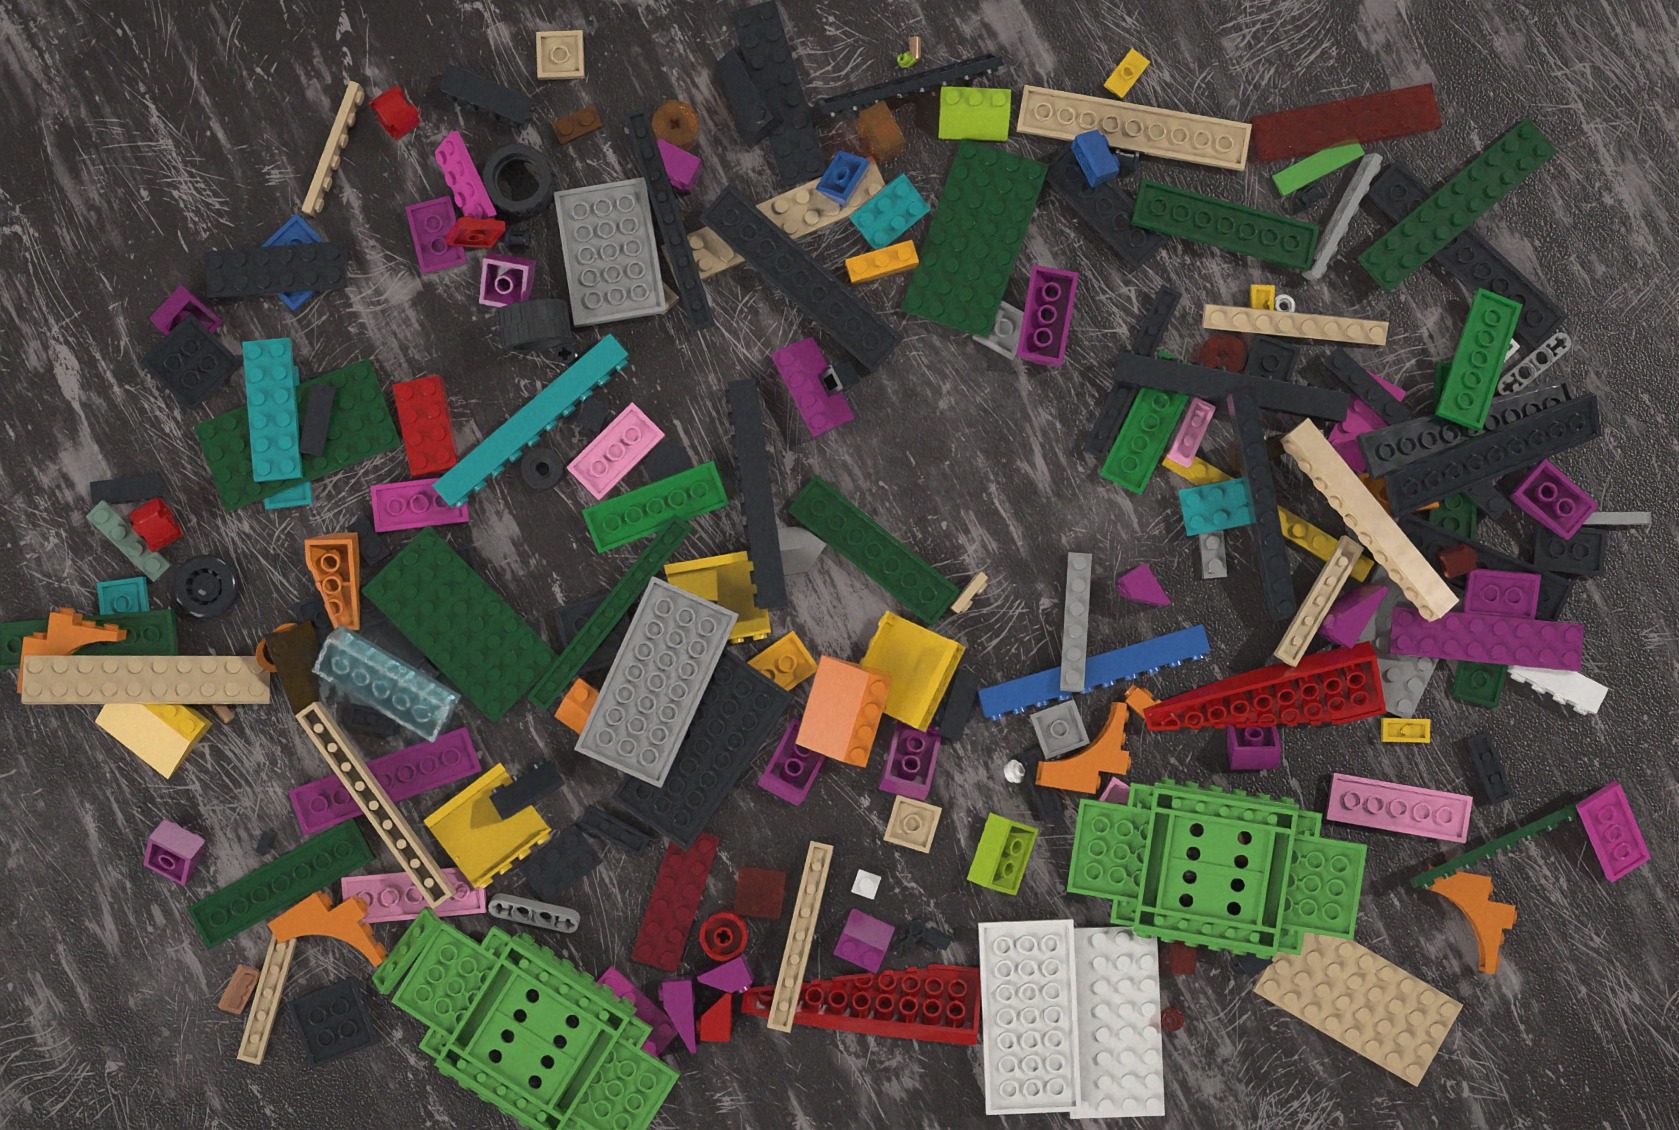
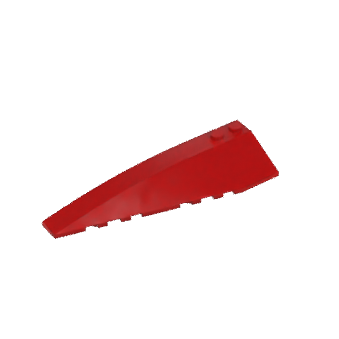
M931 964L928 965V969L908 967L906 970L900 971L885 970L883 973L877 974L862 973L832 977L831 980L821 981V979L811 980V982L802 983L793 1023L879 1036L977 1045L981 999L980 968ZM776 986L755 987L744 991L741 1013L769 1018Z

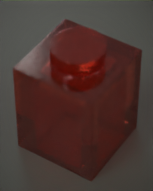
M1466 544L1437 552L1443 573L1448 578L1477 570L1475 562H1478L1477 554L1474 548L1471 549Z
M1176 940L1175 943L1169 942L1168 971L1170 973L1195 975L1196 947L1185 945V941Z

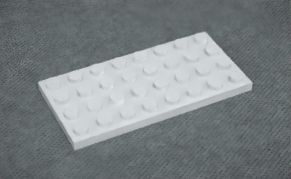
M1073 919L978 922L986 1115L1081 1111Z
M1132 926L1074 928L1081 1111H1070V1119L1165 1115L1157 936H1152L1151 939L1138 937V933L1133 932Z

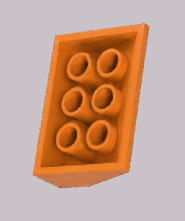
M821 654L795 743L842 762L866 767L891 686L892 677L890 673Z

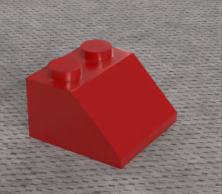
M724 991L704 1009L702 1016H698L696 1034H701L700 1041L729 1042L732 1029L733 992Z

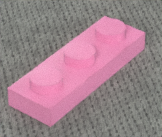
M1199 398L1192 400L1167 456L1168 459L1187 468L1191 465L1215 411V406Z

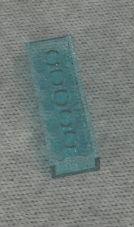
M342 624L328 635L313 668L314 673L432 743L445 731L462 696Z

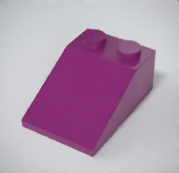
M1547 459L1536 462L1507 495L1523 511L1565 540H1569L1599 506Z
M1363 582L1332 603L1316 633L1331 643L1353 648L1389 588Z
M793 718L757 785L798 807L805 798L826 755L795 743L801 722Z
M897 719L879 785L880 790L924 802L930 790L941 736L937 735L938 727L929 725L925 733Z
M694 975L665 977L663 983L659 986V1001H664V1008L690 1053H696L699 1043L698 1034H696L697 1013Z

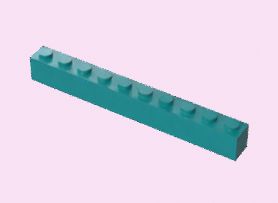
M611 334L607 335L432 485L433 488L452 509L463 507L469 501L468 497L474 491L479 493L486 487L488 479L492 476L496 478L505 470L503 466L509 461L513 463L522 456L523 453L521 451L524 448L534 446L540 440L539 436L545 430L550 432L558 424L557 420L563 415L565 417L569 416L576 409L574 406L580 400L585 402L588 397H591L593 395L592 390L598 385L600 387L604 386L611 379L610 375L615 370L619 372L628 365V353Z

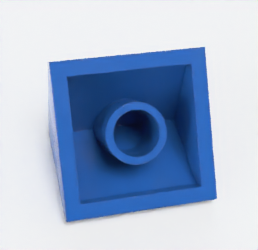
M839 150L815 190L846 208L869 172L870 161Z

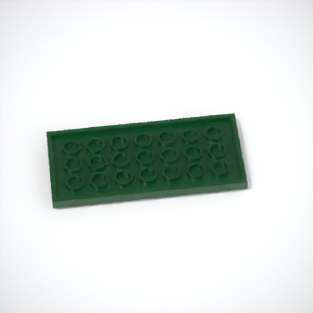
M962 138L901 312L989 340L1050 165Z
M369 358L295 386L300 443L312 384L316 383L338 388L324 457L301 453L303 478L254 482L248 405L194 425L226 513H231L403 446Z
M427 525L361 590L493 723L506 713L560 657L430 525Z

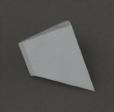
M802 526L778 529L784 575L807 572L827 544Z

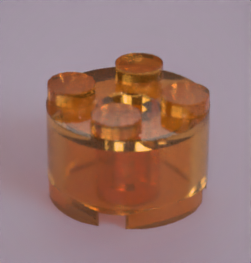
M670 100L656 110L652 120V128L657 142L660 138L683 151H688L694 147L700 136V125L697 114L691 106L681 101ZM678 124H680V127H681L680 129H678V128H675L674 130L672 129V126H673V125H678Z

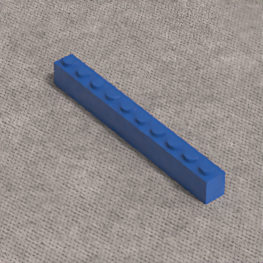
M1203 624L1086 658L1084 692H1080V694L1094 691L1093 686L1102 684L1104 688L1117 684L1115 679L1122 677L1125 678V681L1138 678V673L1147 670V674L1161 671L1160 666L1169 664L1170 668L1182 665L1183 659L1189 657L1192 658V661L1205 658V653L1211 650ZM1061 666L978 690L977 694L984 717H990L991 721L1005 717L1004 712L1013 710V714L1027 711L1026 706L1035 704L1037 708L1049 704L1048 699L1057 697L1058 701L1071 698L1073 691H1060Z

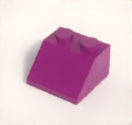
M659 138L657 143L670 184L673 185L672 189L681 194L685 192L691 194L704 171L701 159Z
M492 252L483 258L479 303L502 307L528 300L534 283L536 261Z
M180 285L149 318L165 335L170 333L190 313L211 333L223 322L183 285Z
M1146 563L1138 565L1116 579L1118 583L1115 586L1122 597L1126 596L1128 600L1158 607L1171 603Z
M1235 725L1227 726V753L1230 769H1278L1281 747L1276 725L1274 727L1236 728Z
M164 819L148 839L143 865L185 886L203 854L206 840L198 834L185 830L177 823Z
M852 908L835 945L833 954L877 973L895 927Z
M741 952L735 958L720 961L701 970L697 978L701 983L729 993L737 991L740 994L751 988L750 985L753 983L754 975L743 952Z

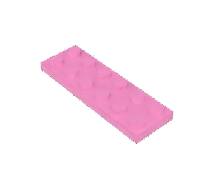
M1332 773L1325 819L1466 843L1473 797Z
M459 867L441 868L457 893L433 909L438 917L487 912L485 888L481 889L479 886L475 889ZM407 872L341 878L343 902L355 895H358L359 898L363 897L367 902L369 915L362 919L364 923L416 919L425 906L431 907Z

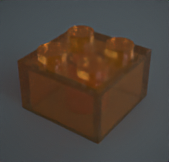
M884 100L859 112L857 131L862 140L866 139L868 141V151L873 160L877 159L879 164H882L904 152L906 140Z

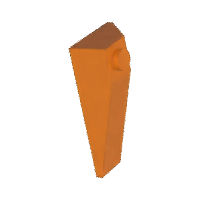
M358 532L331 533L305 539L306 563L309 570L312 571L316 587L320 590L324 599L325 608L335 631L359 630Z

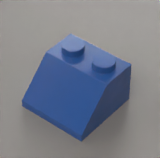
M1098 129L1075 136L1071 146L1092 188L1117 176L1120 167L1117 157L1114 154L1111 155L1108 149L1109 142L1104 134L1101 135Z

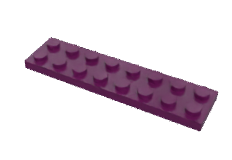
M1394 606L1392 607L1388 654L1581 672L1584 625L1446 612L1441 618L1429 622L1421 616L1419 609Z
M467 727L365 763L393 803L482 771ZM337 774L289 791L304 835L365 814Z

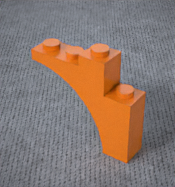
M60 607L59 611L50 612L47 633L33 632V635L23 638L17 693H22L24 656H71L80 648L93 642L126 640L127 630L118 629L119 625L104 624V627L96 626L95 621L82 620V614L74 613L72 608Z
M1112 702L1111 710L1103 729L1093 742L1082 751L1062 760L1039 761L1035 784L1095 794L1096 789H1099L1101 780L1098 771L1126 775V770H1129L1131 766V757H1129V751H1123L1120 748L1124 745L1126 737L1123 728L1124 723L1128 721L1129 709H1126L1127 703Z
M1429 866V870L1436 868L1435 866ZM1455 870L1457 874L1445 880L1442 876L1435 878L1436 884L1426 889L1442 894L1462 910L1471 923L1478 941L1479 970L1495 975V970L1500 965L1499 946H1502L1504 941L1502 928L1512 929V925L1516 923L1517 911L1515 906L1488 900V896H1491L1493 891L1491 877Z
M320 890L267 924L280 944L289 939L304 935H326L353 945L370 960L374 967L387 960L385 956L387 954L386 949L380 942H376L372 936L374 934L373 929L367 922L364 923L362 920L369 915L367 911L369 906L363 897L359 898L358 895L352 896L332 909L330 897Z

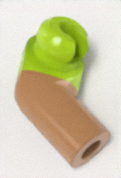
M910 37L909 50L903 55L900 54L897 58V62L901 67L909 68L920 59V37Z
M212 704L213 710L226 724L234 719L235 715L228 709V704Z

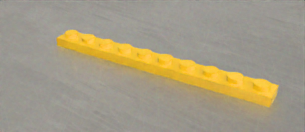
M1169 450L1161 463L1197 486L1233 480L1232 477L1194 456L1191 465L1187 468L1168 459ZM1277 505L1283 537L1327 562L1338 540ZM1361 554L1349 576L1359 582H1363L1374 561Z

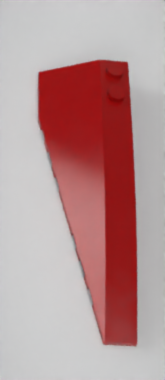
M1370 641L1354 644L1353 648L1341 647L1301 657L1296 667H1291L1287 663L1281 662L1194 689L1143 709L1148 731L1179 730L1180 727L1201 729V726H1214L1216 729L1225 728V726L1235 725L1236 728L1274 727L1276 724L1297 726V723L1321 725V722H1331L1333 725L1387 713L1377 656Z

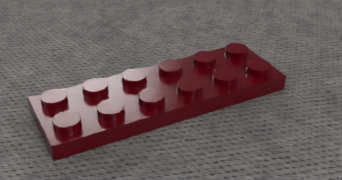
M702 832L689 852H686L670 840L631 959L676 973L720 840L719 837Z

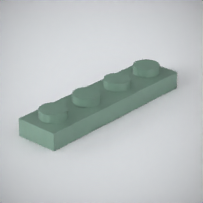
M102 500L86 516L153 582H156L172 566L158 551L152 553L145 543L147 540L142 536L139 537L132 526L105 500Z

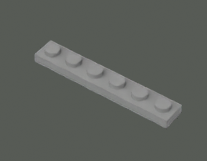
M1372 153L1363 157L1314 250L1311 269L1303 271L1301 274L1306 279H1319L1326 272L1327 262L1336 253L1337 244L1340 238L1347 232L1351 217L1357 213L1361 198L1369 191L1371 179L1380 170L1379 164L1383 157L1379 154Z
M1068 553L1060 691L1084 692L1092 554Z

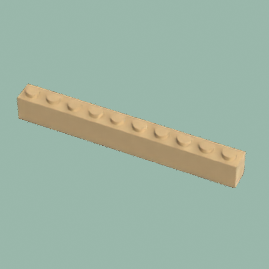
M1309 418L1299 423L1279 440L1283 444L1284 450L1298 462L1299 468L1312 479L1314 486L1326 496L1331 507L1340 513L1345 524L1354 530L1360 542L1367 546L1373 553L1375 560L1383 565L1389 573V577L1402 588L1404 595L1416 605L1422 617L1429 622L1439 619L1459 601Z
M314 702L298 713L295 717L432 909L455 895L457 891L321 702Z

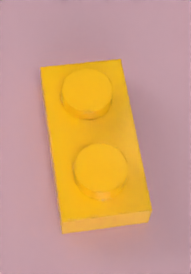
M1381 718V741L1430 743V719Z

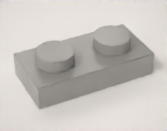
M1223 530L1199 534L1202 578L1227 577Z

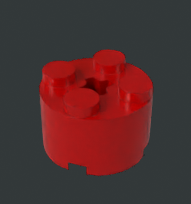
M397 85L388 88L368 103L372 112L376 110L379 113L376 119L392 138H395L396 142L418 127L421 122L418 117L420 115L412 103L409 105L404 100L405 95Z
M155 497L129 514L134 523L132 525L133 530L139 537L144 536L147 540L145 543L152 553L161 550L183 536L179 523L174 525L173 513L160 498Z
M728 910L712 913L705 920L700 931V943L704 951L711 958L719 961H727L738 956L745 948L748 939V929L744 919L737 913ZM723 930H726L727 934L730 935L725 941L721 940V936L718 935Z

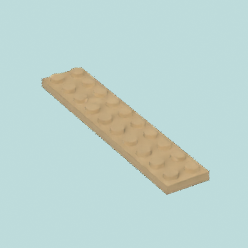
M1024 85L1016 132L1074 141L1075 136L1098 129L1101 135L1104 134L1109 142L1108 148H1117L1129 152L1137 151L1140 154L1243 171L1245 169L1252 124Z
M873 156L865 158L870 161V170L846 208L815 190L821 178L760 203L756 207L793 240H797L848 218L849 215L885 186V183ZM708 227L687 235L701 281L746 262ZM663 245L661 249L677 283L666 245Z
M24 656L22 704H269L270 671H266L259 666L256 656Z

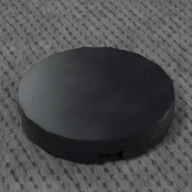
M665 443L657 446L650 452L646 460V471L652 482L692 468L689 454L684 448L676 444Z

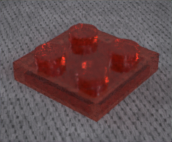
M740 866L734 914L780 920L786 872Z

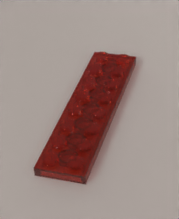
M1432 83L1253 116L1250 119L1260 163L1348 145L1364 144L1438 130L1442 127Z

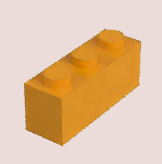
M912 240L845 260V266L852 287L916 268L919 264Z

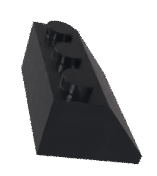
M543 759L532 766L534 770L530 773L525 774L523 771L511 778L513 783L505 787L504 784H501L491 790L493 795L489 796L503 822L565 785L551 760L545 762Z

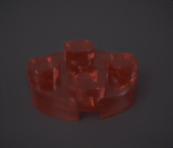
M1226 333L1210 337L1202 345L1199 352V362L1206 364V368L1215 369V366L1229 368V372L1238 373L1239 370L1244 368L1247 355L1243 342L1235 336ZM1222 351H1225L1226 355L1229 356V359H1226L1224 363H1221V360L1217 358V354H1220Z

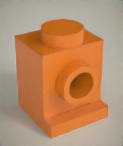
M1133 684L1123 694L1126 696L1123 702L1127 703V706L1144 720L1143 709L1161 703L1159 699L1153 701L1151 699L1153 695L1146 688L1142 687L1139 689Z

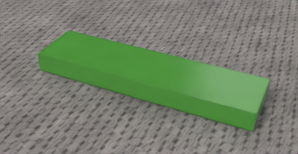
M1355 134L1273 175L1272 179L1283 198L1312 183L1313 180H1318L1364 156L1365 153Z
M424 907L387 956V960L381 964L372 976V980L382 994L388 995L442 924V921L431 907Z

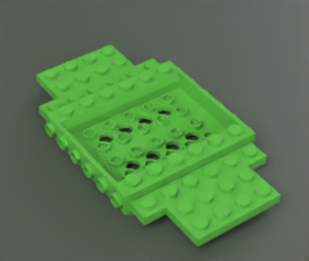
M1161 777L1160 781H1155V786L1131 782L1128 805L1087 798L1080 799L1067 892L1114 899L1110 923L1132 926L1133 932L1138 933L1137 936L1141 938L1151 939L1152 936H1158L1164 942L1175 943V940L1185 941L1184 944L1188 946L1199 947V944L1209 945V949L1222 951L1223 948L1232 949V953L1246 955L1247 952L1256 953V957L1262 959H1270L1271 956L1276 957L1277 952L1301 956L1304 932L1353 940L1367 844L1319 837L1322 813L1299 809V804L1294 803L1293 798L1280 796V800L1270 799V795L1265 793H1256V796L1246 795L1245 790L1232 789V792L1222 791L1223 787L1208 785L1207 789L1198 787L1199 783L1185 781L1183 785L1176 784L1175 779ZM1194 823H1199L1204 828V833L1199 837H1195L1190 833V827ZM1247 831L1251 834L1252 840L1249 844L1243 845L1238 841L1237 837L1240 832ZM1197 847L1201 853L1200 857L1197 860H1190L1186 855L1188 848ZM1237 855H1245L1248 858V865L1246 867L1238 868L1234 864V859ZM1192 870L1196 873L1197 879L1194 883L1189 884L1183 880L1185 871ZM1240 878L1244 881L1245 887L1242 891L1236 892L1232 890L1230 884L1233 879ZM1187 893L1193 897V904L1191 906L1184 907L1180 904L1179 898L1182 894ZM1230 902L1240 904L1241 911L1239 914L1231 915L1227 911V906Z
M442 920V924L427 942L391 1001L430 1026L418 1047L437 1059L434 1065L439 1068V1072L447 1077H454L459 1081L460 1086L467 1090H474L478 1093L480 1099L488 1103H494L498 1106L500 1112L508 1116L511 1114L518 1119L520 1125L528 1129L531 1127L534 1130H646L681 1073L641 1048L653 1027L634 1015L637 1011V1008L633 1006L634 1003L626 997L620 998L613 994L614 990L605 984L599 985L593 981L594 977L589 973L577 971L573 968L574 964L567 959L562 958L560 960L554 956V951L546 946L540 947L535 944L534 938L526 933H522V935L518 933L512 937L494 925L483 943L479 944ZM535 989L538 991L539 1000L537 1002H530L527 999L526 994L528 990ZM517 1009H522L526 1012L527 1019L525 1022H517L515 1020L514 1012ZM569 1015H576L579 1018L578 1027L570 1028L567 1025L566 1019ZM505 1029H509L514 1033V1040L510 1043L502 1039V1032ZM563 1035L566 1038L567 1044L564 1048L555 1046V1036ZM493 1049L499 1050L502 1054V1059L498 1063L492 1062L489 1058V1053ZM550 1055L553 1057L554 1066L552 1068H545L542 1065L541 1059L543 1056ZM533 1075L539 1076L542 1080L541 1087L532 1088L529 1084V1078Z

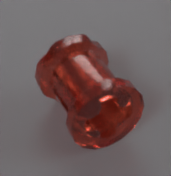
M1166 1007L1160 1012L1161 1022L1168 1030L1177 1031L1181 1029L1184 1024V1017L1176 1008ZM1173 1014L1177 1019L1172 1020V1024H1170L1166 1019Z

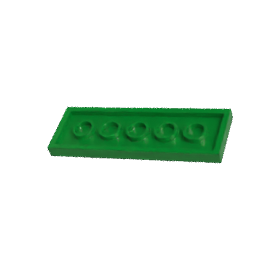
M1482 288L1476 290L1435 413L1436 415L1476 431L1482 430L1522 304Z
M1161 350L1157 354L1161 360L1169 361V358H1176ZM1141 388L1099 476L1138 495H1142L1189 396Z
M711 460L584 508L582 512L598 553H602L660 531L674 514L683 521L726 506L729 504L715 464Z

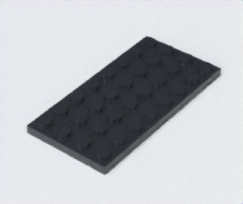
M724 647L662 788L627 774L611 798L686 852H689L795 696Z

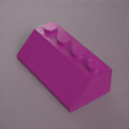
M1033 264L1017 347V357L1040 365L1061 367L1079 273Z
M813 337L792 343L771 354V358L814 440L855 419L842 393L828 397L818 376L826 372L828 366Z

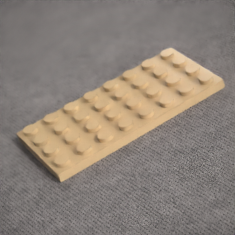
M1304 932L1301 956L1277 952L1276 957L1271 956L1270 958L1274 963L1262 971L1252 991L1416 1087L1419 1085L1463 1007V1004L1353 940Z

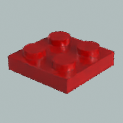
M471 216L459 218L446 235V245L492 248L505 231V221H496L494 218L474 219Z

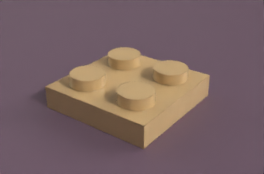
M582 30L536 32L537 74L539 80L585 78Z
M897 794L883 840L929 853L942 808Z

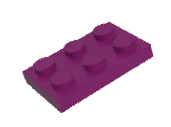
M451 196L405 207L423 275L468 264L464 246L446 245V235L457 222Z
M1468 568L1462 613L1535 620L1541 575Z

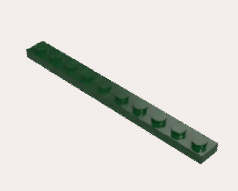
M675 514L670 518L527 696L528 699L544 712H547L649 585L652 576L655 577L693 530L692 527Z
M1619 782V784L1622 787V790L1625 791L1626 788L1623 782ZM1585 799L1410 879L1413 888L1420 885L1423 889L1436 884L1435 878L1442 876L1445 880L1456 875L1455 869L1461 866L1466 870L1477 865L1476 859L1484 857L1486 861L1498 855L1496 850L1502 847L1507 851L1518 846L1517 840L1525 838L1526 841H1529L1539 836L1537 831L1543 828L1548 832L1559 827L1558 821L1566 819L1567 822H1570L1580 817L1576 805Z

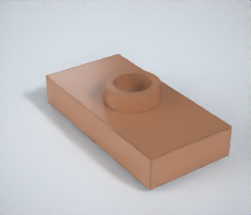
M239 964L218 1007L221 1010L241 1014L262 972L257 968Z

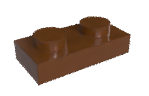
M593 105L551 123L561 146L603 128Z

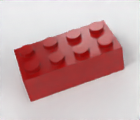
M435 375L393 384L411 476L421 478L450 471L460 462L443 378Z

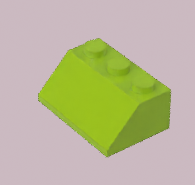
M942 86L940 92L938 139L962 140L963 138L975 141L1007 142L1011 89Z
M990 813L967 880L986 888L1016 896L1039 829Z

